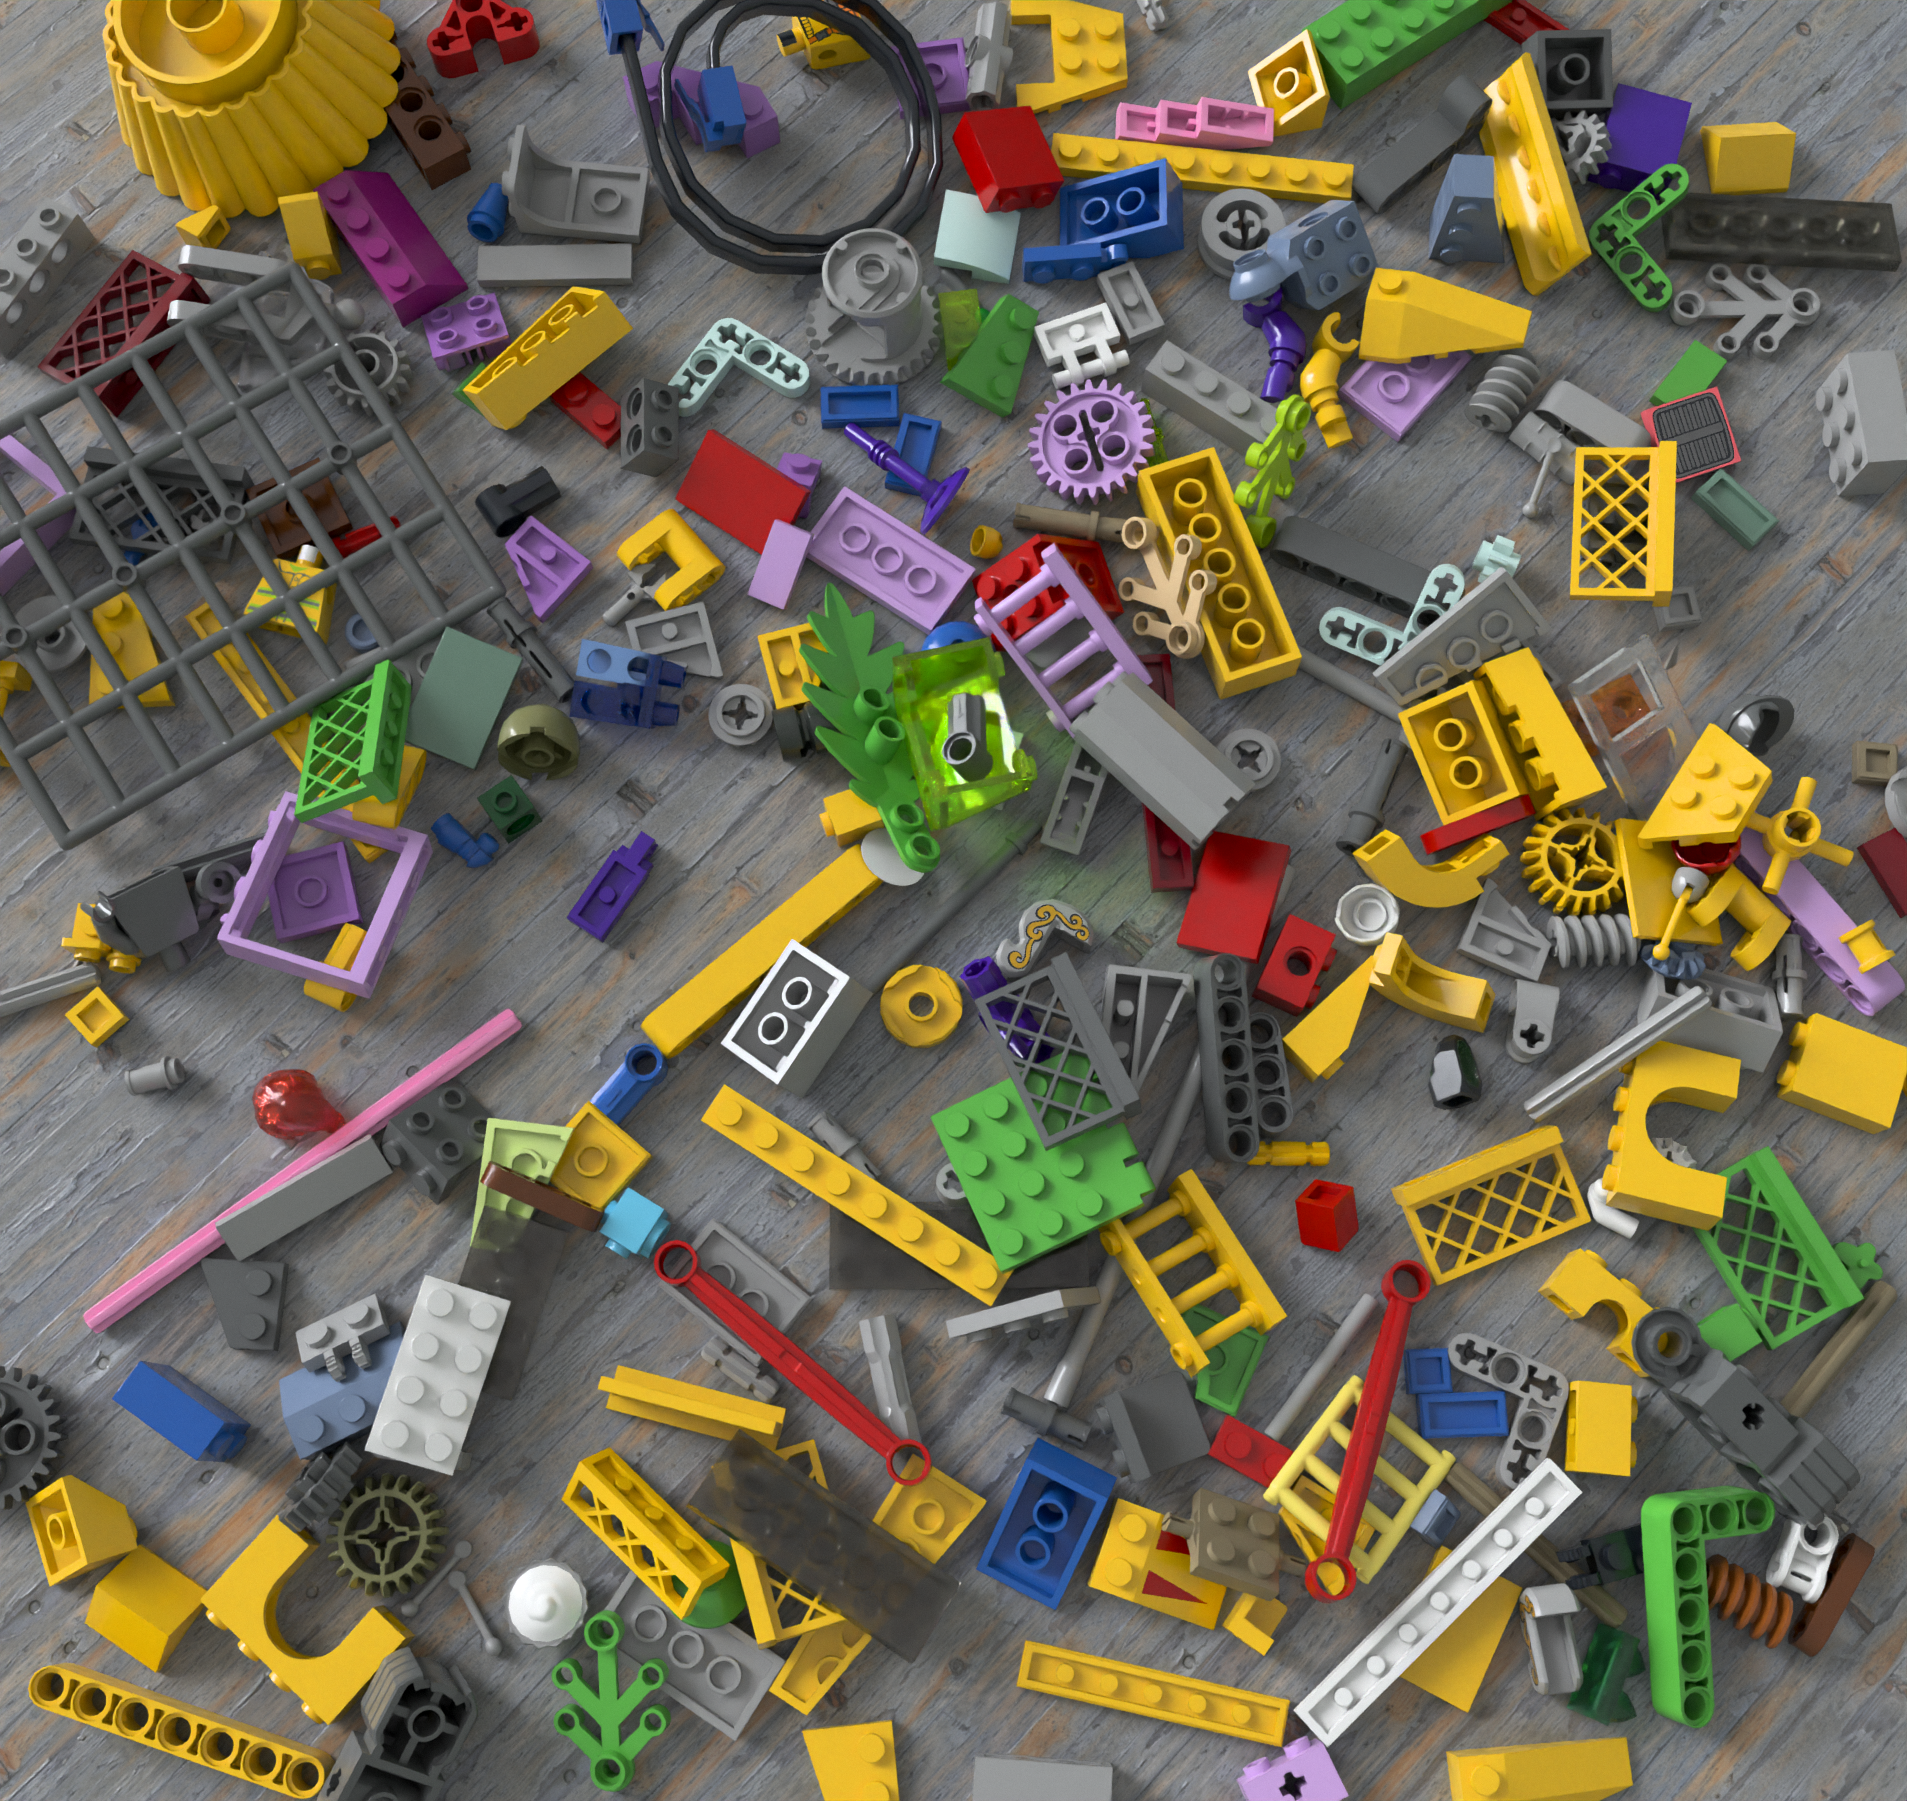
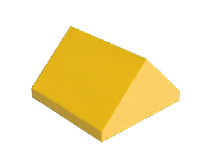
M1306 29L1248 71L1257 106L1274 109L1273 137L1318 129L1323 124L1330 95L1312 33Z
M1778 122L1702 126L1700 133L1712 197L1787 192L1794 154L1795 132Z
M139 1544L138 1549L126 1556L96 1585L85 1624L155 1673H159L205 1605L200 1599L208 1589L144 1545Z

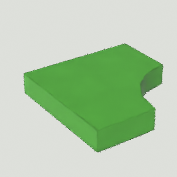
M1200 1304L1185 1311L1181 1316L1194 1337L1228 1318ZM1246 1327L1204 1352L1210 1364L1196 1375L1197 1385L1194 1399L1231 1417H1236L1269 1336L1265 1334L1260 1336L1258 1331Z

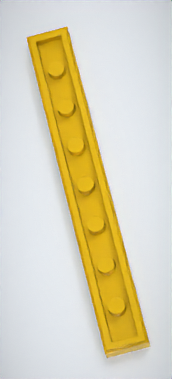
M207 602L185 616L201 640L222 629L221 624ZM247 633L246 635L287 701L291 703L296 700L295 695ZM232 642L212 653L260 719L275 712ZM307 712L271 733L301 774L311 724V717ZM327 740L321 748H323L329 741ZM330 761L317 773V777L331 763ZM344 768L331 783L334 784L347 769ZM356 779L348 788L360 784L358 779ZM324 789L318 797L320 798L327 790ZM354 803L344 806L342 809L352 812ZM350 838L369 864L388 851L387 849Z

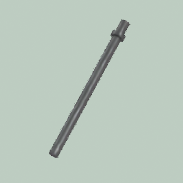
M1029 819L1016 833L1010 832L1005 837L1006 843L862 984L863 987L873 993L869 1001L886 985L891 977L901 970L1017 854L1023 855L1028 850L1027 844L1042 831V827L1034 819Z

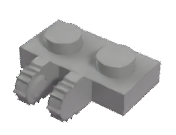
M376 1293L295 1332L301 1361L308 1372L311 1373L327 1365L329 1373L336 1382L346 1378L342 1357L352 1353L355 1363L363 1370L372 1364L368 1344L391 1334L383 1303Z

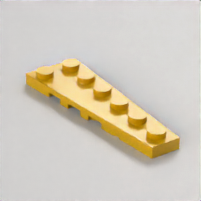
M912 1454L900 1477L906 1480H914L920 1477L925 1461ZM932 1466L928 1478L919 1485L909 1487L895 1482L848 1559L864 1613L863 1616L803 1634L769 1691L807 1716L981 1511L987 1501L934 1466ZM841 1571L838 1578L844 1581ZM835 1583L820 1605L833 1613L852 1608L847 1590ZM816 1612L812 1620L823 1617L824 1615L819 1612Z

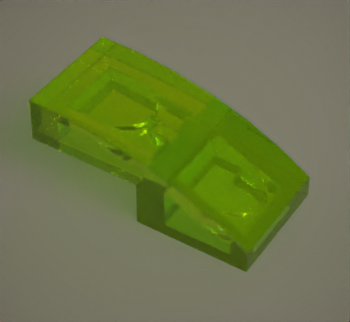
M977 288L938 293L948 372L952 370L959 360L958 356L963 349L969 346L978 334V328L982 324Z

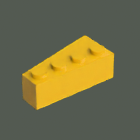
M572 286L474 378L463 391L492 426L504 430L515 428L526 419L527 413L546 400L552 393L633 328L605 291Z

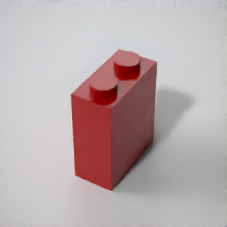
M1031 106L964 112L952 139L985 213L998 211L1008 213L1021 208H1043L1051 205L1065 180Z

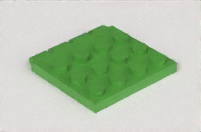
M1063 1052L1039 1063V1065L1056 1070ZM1070 1053L1063 1073L1085 1080L1091 1064L1088 1058L1079 1055L1073 1056ZM1031 1071L1025 1087L1029 1093L1046 1098L1053 1078ZM1094 1074L1092 1082L1096 1083L1099 1080L1096 1074ZM1011 1077L930 1116L1002 1274L1144 1207L1145 1204L1142 1197L1156 1190L1143 1161L1129 1167L1125 1165L1126 1162L1139 1155L1125 1123H1119L1110 1128H1107L1105 1124L1046 1151ZM1060 1080L1052 1100L1075 1107L1082 1087ZM1088 1090L1081 1110L1097 1115L1112 1107L1106 1095ZM1034 1103L1036 1110L1039 1114L1042 1105ZM1049 1108L1043 1122L1048 1135L1051 1136L1066 1129L1071 1115ZM1078 1117L1076 1124L1084 1121L1085 1119Z

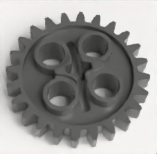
M0 1366V1400L2 1405L0 1410V1510H10L13 1506V1498L17 1502L29 1501L28 1488L40 1491L45 1489L44 1483L40 1478L42 1474L56 1475V1469L49 1462L51 1458H64L65 1453L56 1449L55 1445L56 1442L68 1439L67 1434L57 1432L56 1426L68 1419L67 1416L53 1414V1411L62 1403L61 1399H45L52 1389L51 1385L41 1384L36 1386L38 1375L27 1373L22 1377V1369L10 1367L6 1373L4 1366ZM21 1408L23 1411L22 1415L17 1420H14ZM24 1427H28L31 1434L30 1442L22 1449L18 1444V1435Z

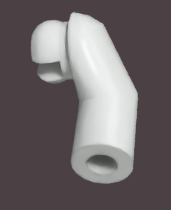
M1603 1178L1597 1179L1595 1183L1589 1186L1587 1193L1593 1218L1597 1223L1630 1239L1638 1227L1639 1220L1618 1210V1208L1606 1206L1608 1190L1602 1189Z

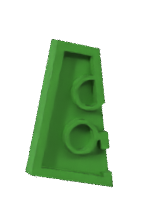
M1010 294L1000 298L978 328V334L970 345L963 349L958 356L959 360L955 366L945 374L940 383L1002 418L1011 414L1039 311Z

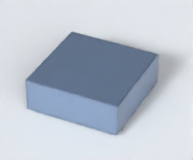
M1434 1489L1410 1527L1424 1542L1437 1549L1460 1517L1461 1512L1445 1495Z

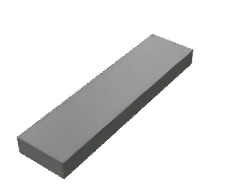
M632 244L478 246L477 282L479 287L633 285Z
M368 1134L217 1221L215 1226L237 1261L240 1262L393 1173V1170L372 1135Z

